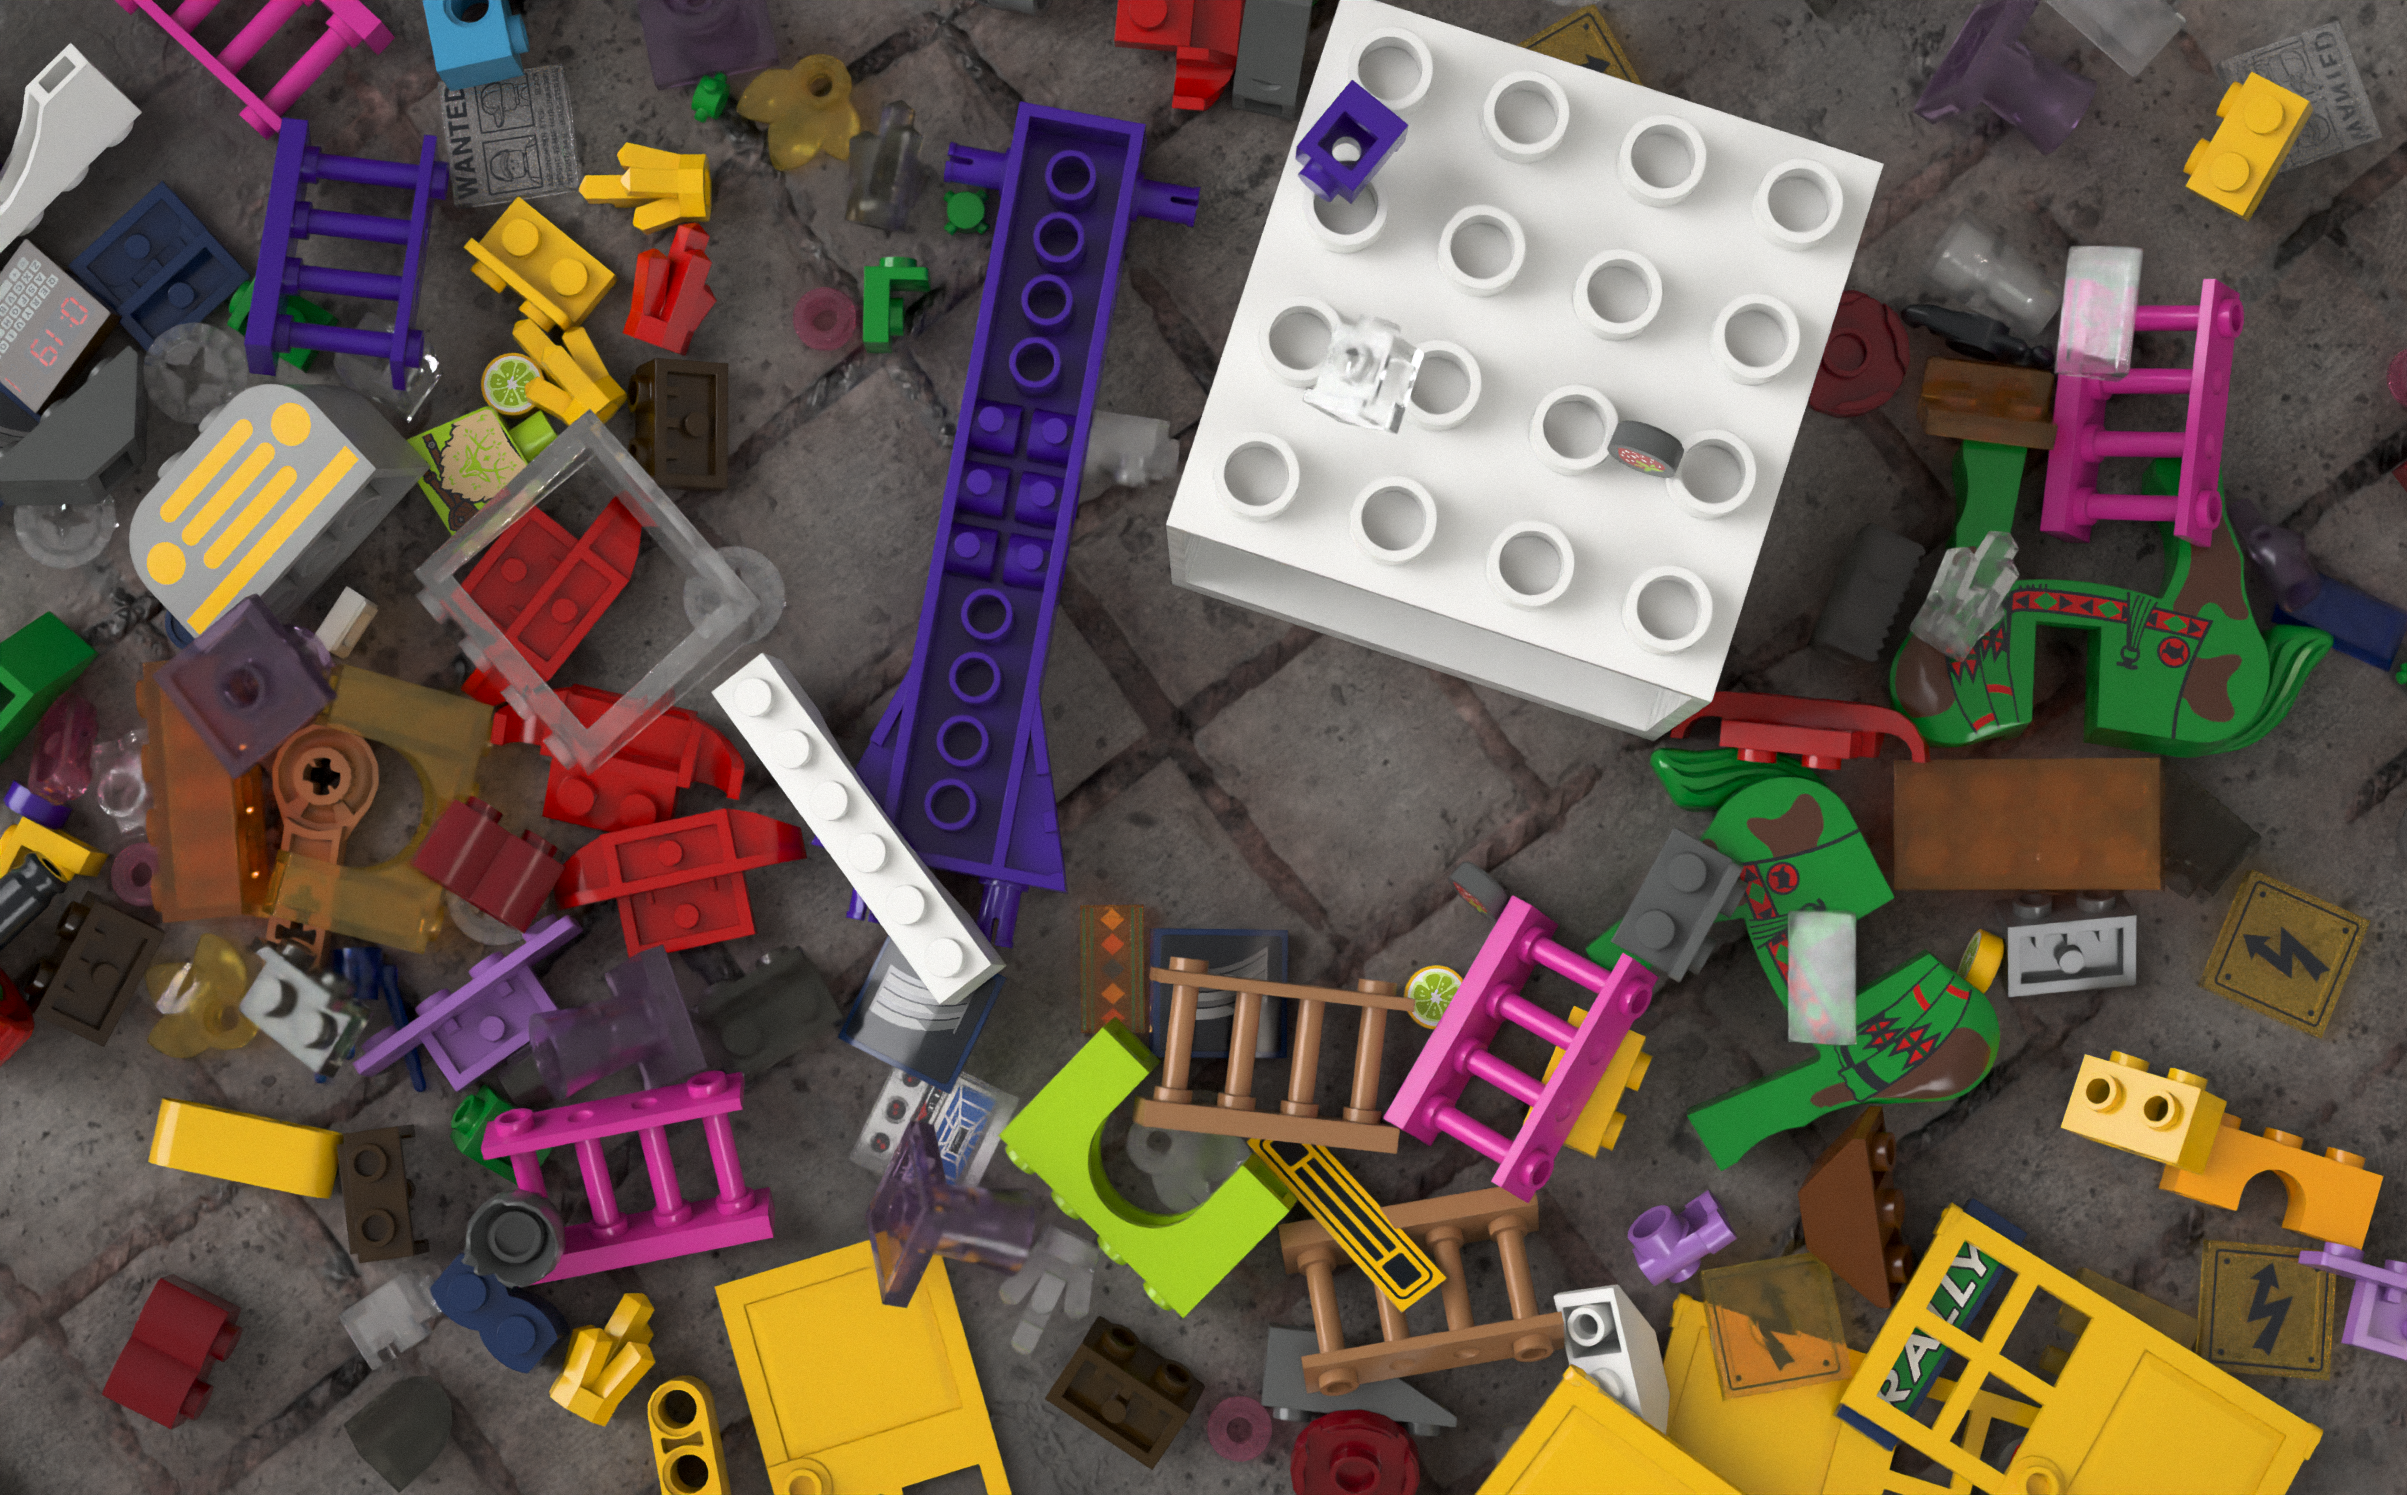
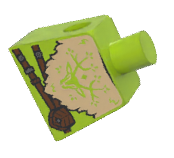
M492 406L480 408L406 440L431 466L417 482L458 546L470 555L480 551L510 524L528 500L533 503L544 493L547 485L532 461L562 442L557 431L542 410L511 429L503 416Z

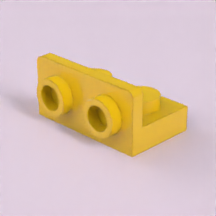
M519 196L479 243L471 237L464 246L465 250L476 260L469 270L498 294L506 286L515 291L525 300L518 310L527 318L533 320L547 334L555 325L564 332L569 327H579L619 280L613 272Z

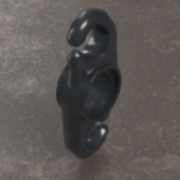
M1932 304L1907 305L1900 312L1901 319L1906 325L1913 329L1926 326L1931 334L1946 338L1945 345L1949 349L1973 359L1986 362H2000L2017 368L2032 370L2050 368L2055 361L2054 354L2043 345L2033 348L2028 347L2023 339L2009 335L2010 329L2008 326L1981 314L1954 311Z

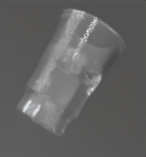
M1968 208L1964 209L1941 236L1917 278L1918 284L1947 295L1984 316L2002 322L2009 329L2013 328L2028 340L2035 339L2041 333L2065 296V288L2048 278L2046 270L2024 257L2002 240Z

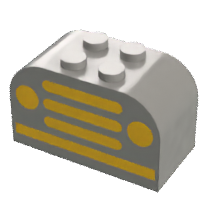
M263 384L254 386L238 394L228 404H222L206 415L199 425L200 436L187 450L175 453L160 467L157 474L160 478L159 482L141 501L132 519L129 533L131 559L138 576L145 586L208 653L268 646L431 466L365 397L352 389L329 384Z

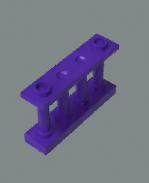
M282 117L244 341L250 373L276 376L279 354H290L292 348L390 359L393 390L406 391L409 368L420 369L423 359L424 330L415 328L435 199L446 200L449 185L450 164L449 162L439 161L437 136L424 134L420 165L322 153L321 146H312L308 120ZM319 179L416 190L411 220L313 209L312 202L305 201L307 185H318ZM310 234L406 245L403 276L304 265L303 258L296 257L298 240H309ZM302 290L398 302L394 333L294 322V316L286 314L289 296L299 297Z

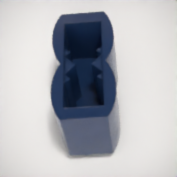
M459 1253L430 1287V1292L438 1307L455 1323L465 1328L479 1331L485 1347L506 1367L527 1374L542 1367L571 1333L564 1316L551 1302L538 1294L523 1291L518 1286L513 1288L504 1286L497 1280L494 1274L476 1275L473 1266L461 1262L465 1257V1253Z

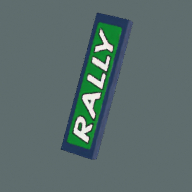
M1974 1198L1968 1199L1962 1208L1963 1212L2019 1246L2027 1235L2026 1232ZM1964 1241L1926 1309L1966 1333L2005 1271L2006 1266ZM1915 1327L1876 1396L1913 1418L1954 1351ZM1841 1402L1833 1413V1416L1888 1452H1892L1899 1440L1896 1436Z

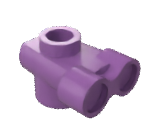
M1709 1189L1686 1204V1209L1677 1216L1668 1206L1660 1205L1645 1211L1629 1228L1628 1239L1635 1247L1632 1251L1638 1266L1654 1286L1666 1279H1669L1672 1283L1685 1281L1698 1270L1703 1256L1710 1252L1714 1255L1738 1238L1728 1222L1729 1217Z

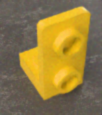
M22 816L19 824L14 823L9 826L0 839V879L11 869L21 866L25 862L24 857L29 852L38 851L46 856L61 870L68 881H72L75 873L97 877L109 854L61 829L54 830Z

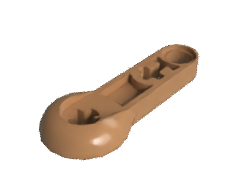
M336 723L311 724L294 732L279 748L272 767L273 791L284 824V831L262 958V973L269 986L285 995L305 993L314 989L323 980L327 968L348 837L372 805L379 787V764L371 746L354 730ZM324 758L331 759V770L340 773L341 778L339 785H328L330 793L327 795L320 793L321 785L319 782L311 780L312 768H323L321 760ZM306 884L310 886V897L319 899L320 903L318 911L306 913L303 931L316 930L315 941L305 937L283 938L284 927L288 929L298 928L300 909L290 906L291 894L302 893ZM290 947L302 949L308 955L311 963L308 977L299 984L287 982L278 971L280 955Z

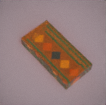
M1144 904L1080 905L1081 1033H1098L1115 1016L1132 1033H1145Z

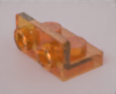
M1929 356L1925 363L1916 418L1925 434L2053 450L2058 425L2049 413L2048 408L2054 376L2050 371Z

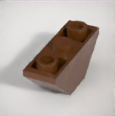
M1869 1106L1815 1160L1798 1191L1806 1249L1876 1307L1891 1309L1902 1284H1908L1912 1276L1913 1255L1910 1245L1903 1244L1900 1227L1904 1219L1905 1201L1902 1190L1894 1188L1892 1175L1896 1162V1139L1892 1132H1886L1883 1107Z

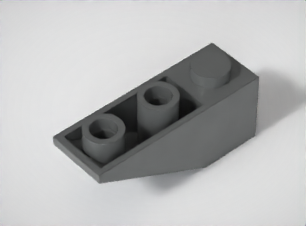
M1246 0L1232 92V109L1294 120L1309 46L1313 0Z
M1269 1323L1261 1406L1274 1407L1273 1418L1287 1421L1311 1422L1312 1411L1332 1413L1334 1411L1362 1409L1386 1415L1392 1420L1402 1421V1427L1410 1434L1440 1436L1441 1425L1456 1427L1457 1416L1453 1410L1404 1377L1359 1384L1356 1390L1338 1396H1327L1320 1391L1307 1393L1301 1356L1320 1353L1316 1328ZM1344 1337L1346 1349L1358 1347Z

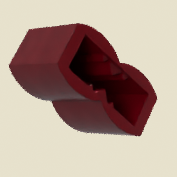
M470 795L465 804L457 799H449L408 863V866L518 933L525 934L566 868L553 859L558 848L527 829L524 830L520 838L511 834L498 825L503 814L475 796Z
M174 1274L161 1277L148 1297L135 1324L132 1335L110 1373L102 1395L169 1429H174L184 1424L187 1418L193 1421L197 1420L209 1402L214 1389L213 1385L207 1383L212 1366L216 1360L224 1363L230 1357L242 1334L243 1328L235 1324L241 1307Z

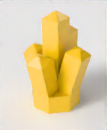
M626 142L617 154L621 166L627 171L624 175H585L579 187V192L589 204H613L616 208L637 207L635 208L633 225L646 235L682 222H709L712 189L709 159L706 154H676Z
M530 318L515 323L512 332L514 340L535 361L550 381L549 383L540 377H536L526 383L525 393L528 403L563 421L579 440L596 432L616 414L627 400V394L609 375L584 327H569L562 336L563 344L568 351L567 353L562 346H556Z
M625 1293L604 1330L596 1328L594 1325L573 1329L563 1368L549 1390L552 1399L578 1416L592 1423L606 1426L618 1404L656 1363L648 1346L654 1334L647 1323L655 1309L645 1294Z

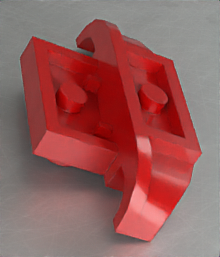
M1118 0L1114 37L1115 47L1177 52L1172 109L1206 111L1229 85L1236 70L1246 0Z
M618 492L580 540H578L528 500L449 598L451 603L499 639L460 689L486 709L525 695L549 681L630 581L638 556L644 511L621 492Z
M576 683L572 687L549 689L526 696L502 707L494 714L490 743L501 746L512 742L540 745V755L552 757L542 817L607 832H616L675 819L680 787L689 789L694 781L715 786L723 790L727 794V798L739 800L745 763L734 745L717 728L697 717L698 711Z
M1752 691L1715 692L1710 704L1672 729L1670 738H1689L1692 728L1699 720L1707 716L1722 717L1719 746L1738 748L1737 760L1776 763L1777 752L1802 754L1801 766L1841 770L1842 758L1879 757L1885 733L1899 736L1907 743L1912 752V762H1931L1929 745L1916 724L1901 712L1876 706V703Z
M724 808L602 834L580 848L563 864L566 868L554 885L553 891L557 911L617 899L629 961L758 934L745 871L806 859L807 854L801 827L754 812Z

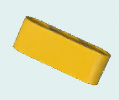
M162 1098L148 1162L279 1191L331 1199L339 1164L337 1144H343L344 1138L342 1133L192 1101Z
M679 1375L668 1380L652 1393L648 1402V1420L662 1495H731L715 1402L710 1388L703 1380L692 1375ZM683 1390L694 1398L697 1410L692 1422L678 1423L668 1415L666 1399L671 1391ZM695 1455L706 1463L708 1480L704 1486L690 1487L679 1478L677 1464L681 1456Z

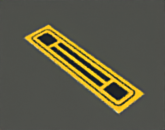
M1255 1138L1246 1141L1252 1150L1279 1177L1284 1185L1401 1313L1447 1279L1401 1228L1395 1229L1379 1208L1378 1203L1325 1146Z

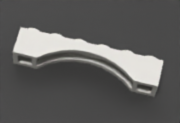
M72 43L62 50L25 87L22 119L12 151L0 171V253L17 236H24L30 233L42 220L44 209L62 191H70L79 185L88 173L89 164L107 147H113L122 142L132 130L134 120L142 113Z
M761 653L711 692L939 1004L956 1005L1007 966L971 916L929 870L879 806L842 752L818 708L781 659Z

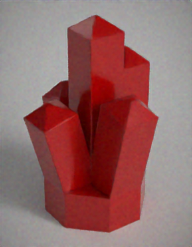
M694 222L678 226L668 257L656 248L638 254L631 310L622 332L623 334L686 356L694 331L717 301L710 286L705 284L712 264L711 260L704 253L710 236L700 224Z

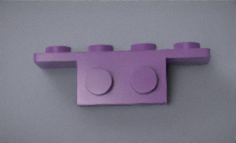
M555 914L541 919L528 928L525 934H522L526 943L506 957L501 951L495 952L476 964L469 971L473 980L451 994L449 989L445 988L425 999L415 1008L419 1017L398 1031L392 1025L369 1038L361 1046L366 1054L356 1060L353 1066L359 1075L373 1077L423 1043L454 1090L462 1093L567 1020L532 966L583 931L582 927L576 919L569 915L562 917L560 920L557 919Z
M2325 1242L2323 1252L2301 1250L2299 1264L2356 1280L2341 1343L2407 1362V1263L2386 1259L2384 1268H2379L2363 1263L2364 1251L2331 1242Z

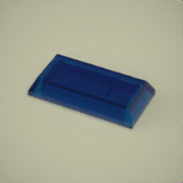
M2294 563L2270 621L2278 625L2307 626L2326 630L2334 638L2333 649L2389 672L2407 630V611L2303 565Z

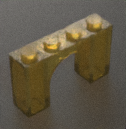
M332 663L315 725L385 744L401 754L415 771L421 786L423 805L420 822L413 837L400 852L384 862L366 867L339 865L279 849L261 911L274 917L424 955L427 941L435 942L442 927L444 906L439 905L438 902L443 887L408 866V863L449 799H457L465 804L470 795L478 798L479 783L473 781L479 757L486 758L493 746L490 743L493 720H490L494 706L347 664Z

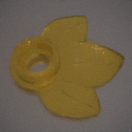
M827 54L809 55L800 60L792 70H766L757 76L745 89L737 105L739 115L753 121L770 124L768 129L769 154L774 168L781 172L794 170L806 165L816 157L821 148L835 159L843 162L847 161L857 147L861 135L860 117L849 102L852 92V81L849 72L840 60ZM821 77L829 79L832 82V89L827 95L816 97L810 93V85L815 79Z
M203 933L196 945L193 964L182 962L165 963L150 967L145 971L144 978L150 997L157 1008L165 1015L152 1029L147 1042L161 1053L174 1058H192L211 1046L221 1050H234L248 1044L257 1034L261 1023V1012L255 998L246 991V963L241 954L220 936L211 933ZM228 1006H233L239 1013V1022L232 1030L225 1029L220 1022V1014Z

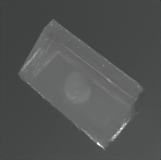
M2045 0L2133 77L2140 74L2187 22L2182 15L2164 0Z
M2071 246L2069 248L2054 374L2119 382L2128 375L2131 363L2143 248L2111 246Z
M1788 910V1042L1856 1045L1855 911Z

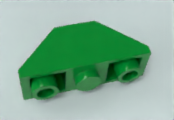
M51 611L46 612L0 643V765L99 654L97 650Z

